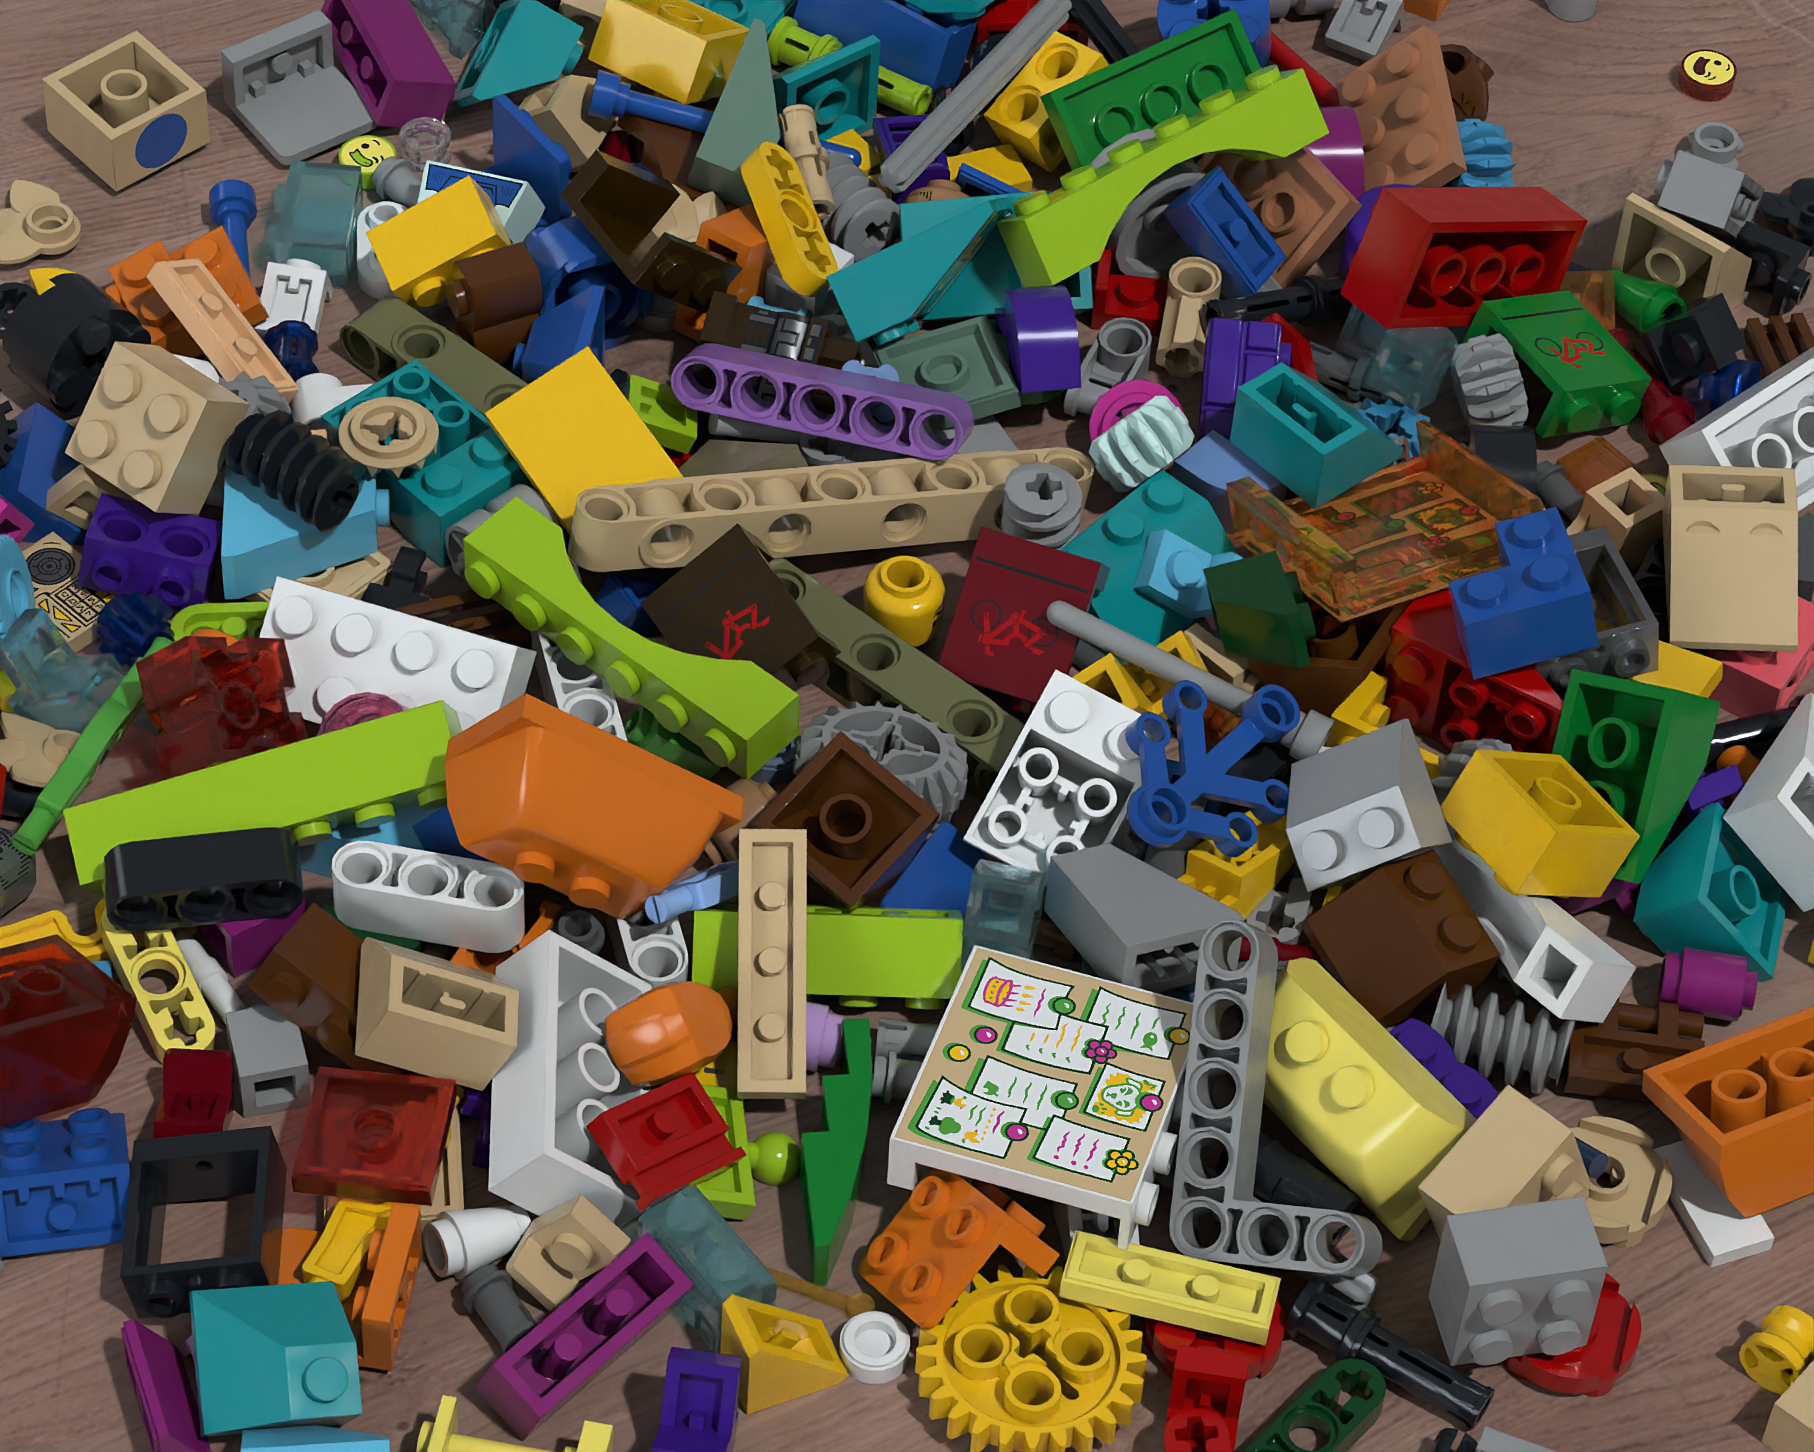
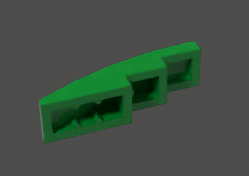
M869 1018L842 1020L840 1049L842 1075L822 1076L820 1104L822 1132H807L801 1135L799 1175L813 1287L827 1286L851 1228L864 1176L873 1077Z

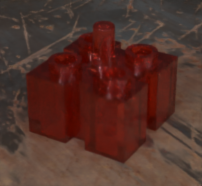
M185 636L136 662L147 713H154L160 716L163 729L157 736L153 737L162 780L308 739L302 712H289L285 693L295 688V682L284 638L245 637L228 646L226 637Z

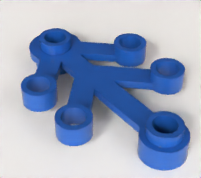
M1183 680L1172 687L1162 699V707L1165 714L1171 721L1177 724L1181 777L1176 782L1171 784L1168 778L1165 746L1170 742L1171 731L1167 722L1158 714L1147 712L1139 716L1126 729L1125 738L1129 748L1140 756L1142 787L1138 788L1129 797L1127 803L1128 820L1135 833L1152 846L1170 847L1179 842L1184 835L1212 840L1217 849L1224 855L1238 857L1251 848L1258 839L1257 827L1252 819L1241 812H1232L1224 817L1192 809L1191 803L1198 797L1249 807L1252 814L1259 821L1266 824L1276 823L1285 816L1288 809L1289 788L1283 782L1277 779L1259 782L1224 773L1258 742H1277L1293 730L1299 723L1300 709L1295 698L1286 689L1273 684L1265 685L1244 703L1241 723L1206 754L1203 713L1207 708V697L1198 684L1189 680ZM1180 697L1188 703L1190 709L1182 703ZM1143 729L1150 733L1153 741L1147 738ZM1266 795L1273 800L1276 807L1269 803ZM1230 828L1238 834L1240 840H1237L1232 835Z

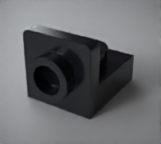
M1746 221L1737 235L1734 249L1752 259L1746 284L1772 294L1768 317L1782 316L1790 303L1799 305L1802 302L1809 288L1812 273L1805 271L1811 247Z

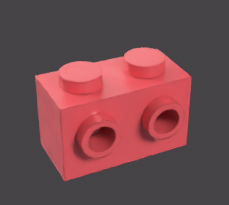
M1798 596L1797 652L1708 649L1705 656L1723 662L1722 680L1708 699L1721 702V709L1740 718L1784 709L1814 666V603Z

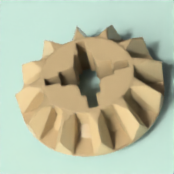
M399 397L375 398L355 406L344 416L339 426V447L346 452L348 460H358L363 466L365 465L372 477L382 470H391L399 478L404 467L422 470L425 458L436 455L439 436L438 424L432 413L417 402ZM398 428L399 439H393L389 446L379 444V440L385 441L389 434L393 435L395 429Z

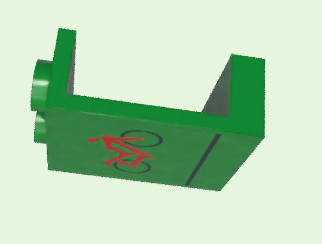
M1569 290L1481 302L1462 343L1467 342L1469 338L1485 334V336L1500 333L1512 346L1514 356H1519L1553 392L1535 429L1542 438L1628 425L1631 419L1638 413L1641 405L1640 401L1652 378Z

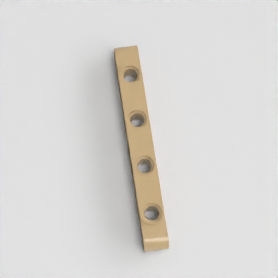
M1054 447L1019 451L996 450L954 454L944 460H929L915 457L658 479L644 483L593 487L581 492L576 500L568 554L575 564L593 572L653 567H685L737 523L760 539L773 558L978 539L981 527L1001 532L1006 477L1013 469L1026 463L1042 462L1056 465L1068 471L1078 481L1083 493L1080 513L1081 521L1095 468L1088 456L1080 451L1071 448Z

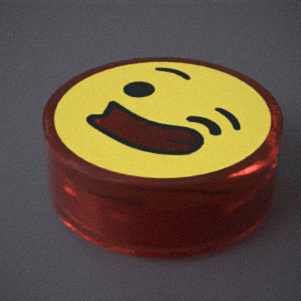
M1707 49L1696 50L1688 53L1683 58L1678 83L1686 94L1701 101L1721 100L1732 92L1737 68L1735 63L1723 53Z

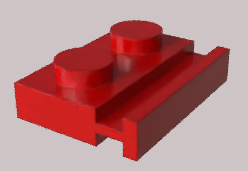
M693 1072L602 1112L586 1126L623 1185L631 1182L639 1194L640 1199L636 1202V1205L640 1211L648 1209L732 1168L746 1156L741 1146L734 1149L724 1133L730 1128Z

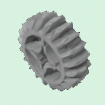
M877 700L873 706H862L856 701H851L847 710L838 706H829L826 715H814L810 726L803 728L801 739H798L793 773L796 778L841 731L940 813L938 821L930 831V833H933L937 824H940L943 820L950 823L953 812L959 810L960 801L965 796L968 765L966 764L967 753L956 745L954 738L956 735L942 733L937 727L939 722H929L918 713L913 714L904 711L901 704L896 708L883 707Z

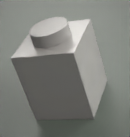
M257 1004L244 1010L225 1013L228 1047L234 1056V1077L243 1117L310 1106L308 1061L299 1026L281 1012L273 1009L269 1004Z

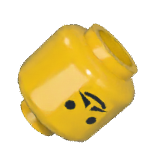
M905 555L884 560L876 564L866 577L863 589L862 612L915 648L930 642L939 632L943 620L945 588L942 576L932 565L916 557Z

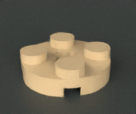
M1592 1116L1579 1119L1578 1126L1570 1129L1575 1137L1607 1155L1608 1165L1604 1172L1611 1175L1610 1184L1616 1186L1613 1188H1601L1591 1183V1188L1589 1189L1586 1205L1599 1242L1602 1244H1612L1620 1248L1634 1247L1642 1241L1644 1233L1655 1227L1664 1215L1672 1189V1169L1667 1158L1663 1165L1660 1156L1652 1149L1654 1140L1640 1128L1628 1122L1610 1117Z

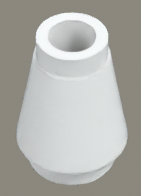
M516 1204L440 1212L436 1221L427 1223L423 1230V1242L428 1261L438 1276L446 1277L453 1275L457 1279H463L477 1269L513 1252L529 1228L531 1220L526 1209Z

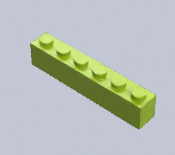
M439 700L63 809L79 884L98 895L104 894L106 899L103 867L104 856L110 849L127 842L275 827L288 830L296 836L299 846H306L331 838L333 836L332 828L356 822L358 828H368L388 823L396 818L395 810L419 804L422 810L447 806L445 758L448 740L462 732L458 713L443 700Z

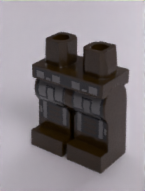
M715 290L699 339L701 345L705 343L721 344L839 370L850 360H858L861 363L863 354L860 343L833 334L829 320L816 317L809 319L795 313L775 312L739 303L737 296ZM694 364L693 375L696 381L707 389H715L717 380L714 372L704 364ZM753 376L752 388L754 393L765 401H775L776 390L773 384L762 376ZM812 389L810 395L813 406L825 414L835 413L833 397L822 389Z

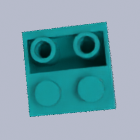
M1282 362L1237 388L1230 442L1314 509L1402 457V446L1319 382Z

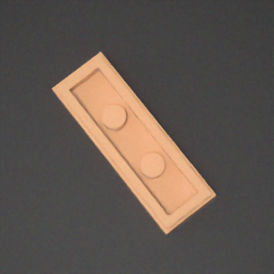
M199 258L156 262L146 278L222 377L229 382L233 381L242 371H245L251 379L265 375L269 382L278 389L280 395L285 396L289 404L300 390L297 384Z

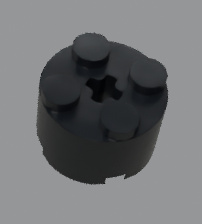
M65 273L49 279L55 286L43 294L38 295L32 290L22 299L9 318L2 343L3 351L9 355L10 364H7V366L14 375L60 412L69 415H81L115 341L150 345L151 335L142 327L139 319L87 277L77 273Z

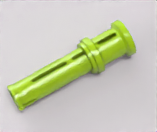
M788 16L779 20L768 39L770 63L776 66L784 63L794 67L843 47L838 38L829 34L820 37L799 27L796 19ZM879 65L877 102L909 116L924 115L931 102L932 88Z

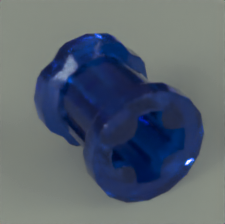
M286 320L267 330L264 336L265 344L287 373H289V369H292V379L294 382L305 375L319 373L318 368L313 363V356H315L318 350V334L307 323L297 320ZM293 337L297 338L298 343L295 352H292Z

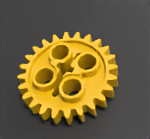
M1004 1264L998 1265L997 1281L992 1283L977 1273L971 1281L970 1293L964 1290L934 1328L925 1330L920 1326L919 1345L916 1348L915 1373L919 1374V1397L930 1398L929 1417L931 1420L948 1417L946 1436L950 1440L960 1437L967 1432L972 1434L970 1452H981L988 1444L997 1446V1452H1065V1449L1071 1446L1077 1452H1092L1093 1437L1111 1445L1115 1440L1116 1424L1129 1426L1132 1422L1134 1404H1140L1142 1400L1147 1355L1141 1353L1142 1332L1129 1330L1131 1314L1117 1310L1111 1312V1309L1059 1297L1063 1276V1267L1060 1266L1054 1268L1048 1279L1038 1278L1037 1272L1028 1265L1024 1269L1023 1277L1013 1278L1011 1272Z

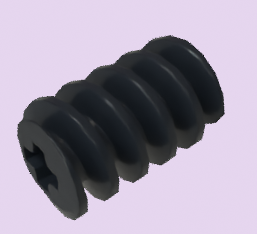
M276 410L267 416L256 413L246 417L235 427L225 452L226 464L234 473L243 475L250 484L260 487L267 496L279 500L287 510L297 513L304 522L315 525L320 533L331 531L344 521L357 500L365 481L366 469L361 462L353 459L347 460L348 457L342 449L330 447L326 438L321 435H312L311 430L304 423H294L292 416L284 410Z

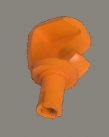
M677 981L647 991L615 1009L605 1018L606 1042L616 1066L632 1085L655 1086L666 1084L685 1074L695 1072L717 1060L731 1039L733 1027L737 1028L738 992L729 987H722L719 991H714L708 985L692 981Z

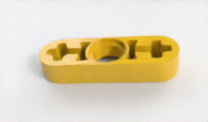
M763 142L741 163L740 170L783 279L797 293L805 297H815L829 285L826 276L838 271L837 262L797 163L781 146L773 142Z

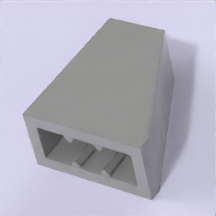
M1109 843L1050 857L1044 911L1095 973L1105 980L1154 993L1196 983L1199 947L1205 932L1211 925L1220 920L1235 919L1242 922L1245 921L1238 911ZM1242 937L1236 939L1228 949L1227 962L1232 971L1237 970Z

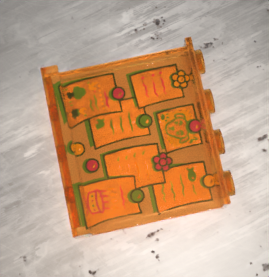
M1426 420L1416 422L1421 457L1379 470L1316 509L1300 497L1282 502L1249 476L1226 483L1235 540L1254 555L1276 550L1284 572L1296 571L1302 592L1341 623L1449 587L1448 582L1501 568L1494 523L1545 510V507L1537 495L1528 491L1508 475L1503 474L1481 459L1480 456L1474 454Z

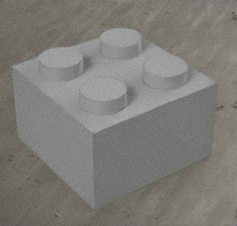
M1584 1196L1446 1216L1428 1297L1451 1366L1468 1363L1493 1365L1509 1357L1536 1353L1561 1355L1577 1347L1587 1345L1608 1265Z

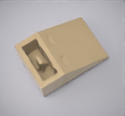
M1669 464L1662 517L1669 644L1691 649L1797 652L1798 504L1795 469Z

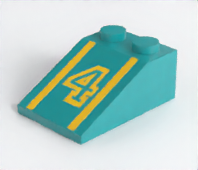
M1008 197L988 200L826 276L855 341L860 342L874 338L877 347L920 330L916 319L934 309L997 229L996 223L1004 219L1011 211L1012 206Z

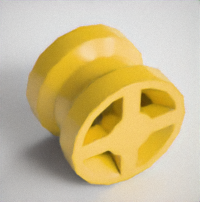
M1777 1305L1772 1308L1763 1318L1761 1324L1762 1332L1749 1336L1739 1351L1741 1364L1747 1374L1760 1386L1780 1395L1790 1387L1814 1360V1319L1802 1310L1788 1305Z

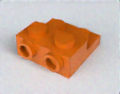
M222 225L170 254L162 241L159 240L108 268L115 283L105 288L106 293L139 319L142 327L151 335L150 345H159L171 354L196 358L204 353L146 278L156 262L199 258L251 326L269 317L230 237Z

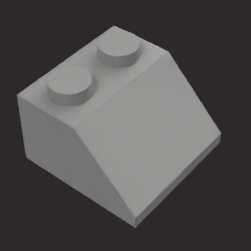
M1402 719L1295 762L1291 766L1286 832L1308 892L1341 886L1371 874L1380 866L1422 854L1453 842L1409 719Z

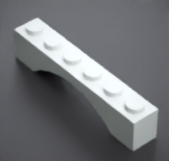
M1322 746L1318 753L1328 750L1332 747ZM1445 820L1453 842L1434 850L1501 954L1499 958L1507 967L1512 980L1560 1019L1603 1023L1636 967L1547 896H1516L1504 890L1495 881L1493 869L1478 854L1467 850L1456 840L1454 836L1456 830Z

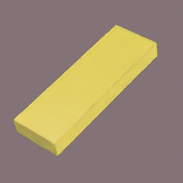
M1075 1230L1061 1279L1059 1297L1266 1346L1281 1278L1130 1243L1128 1250L1117 1247L1118 1240Z

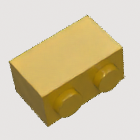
M470 175L366 232L392 292L414 309L433 306L447 297L445 286L447 282L452 281V268L455 261L512 245L490 196Z

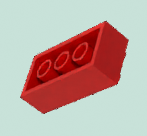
M1542 187L1382 188L1379 198L1371 210V218L1358 250L1350 262L1349 272L1340 294L1386 329L1470 326L1482 301L1558 291L1588 220Z

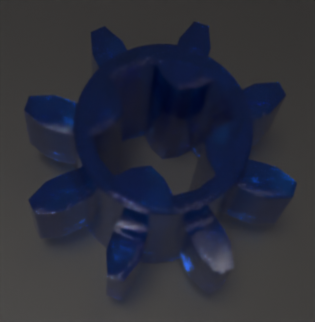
M1738 359L1715 372L1700 374L1697 399L1711 400L1710 414L1764 379L1760 378L1762 362Z
M134 590L132 595L123 593L115 596L103 607L97 620L98 628L96 633L105 640L98 650L118 668L122 667L125 663L132 668L139 657H144L156 637H165L173 642L175 634L170 629L171 624L167 622L174 612L173 609L154 593L145 597L140 591Z

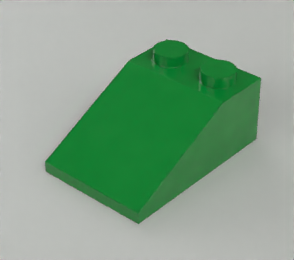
M1572 668L1552 754L1561 755L1640 835L1613 877L1640 884L1706 767L1721 702L1676 689Z

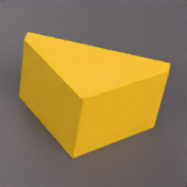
M733 1294L722 1303L720 1354L743 1357L738 1398L747 1415L838 1385L849 1376L822 1320Z

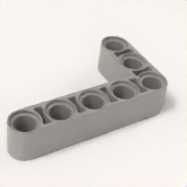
M1235 919L1220 920L1211 925L1205 932L1199 947L1170 1213V1237L1175 1247L1185 1256L1201 1260L1344 1277L1362 1276L1375 1267L1380 1260L1383 1250L1382 1236L1377 1226L1368 1218L1338 1210L1252 1201L1278 952L1272 937L1264 930ZM1246 936L1251 944L1250 958L1244 967L1232 971L1227 962L1228 949L1236 939ZM1239 1005L1244 1018L1242 1029L1235 1037L1226 1040L1220 1031L1221 1016L1227 1008ZM1230 1073L1236 1082L1235 1097L1228 1106L1219 1109L1215 1105L1212 1096L1214 1083L1219 1077ZM1222 1142L1228 1151V1165L1221 1175L1212 1178L1205 1168V1157L1208 1150L1214 1144ZM1210 1211H1214L1221 1222V1233L1218 1240L1212 1246L1206 1248L1198 1238L1197 1228L1202 1217ZM1280 1218L1288 1228L1289 1238L1284 1249L1273 1256L1264 1245V1233L1271 1221ZM1348 1225L1356 1236L1357 1245L1353 1255L1343 1263H1339L1331 1252L1330 1243L1337 1229Z

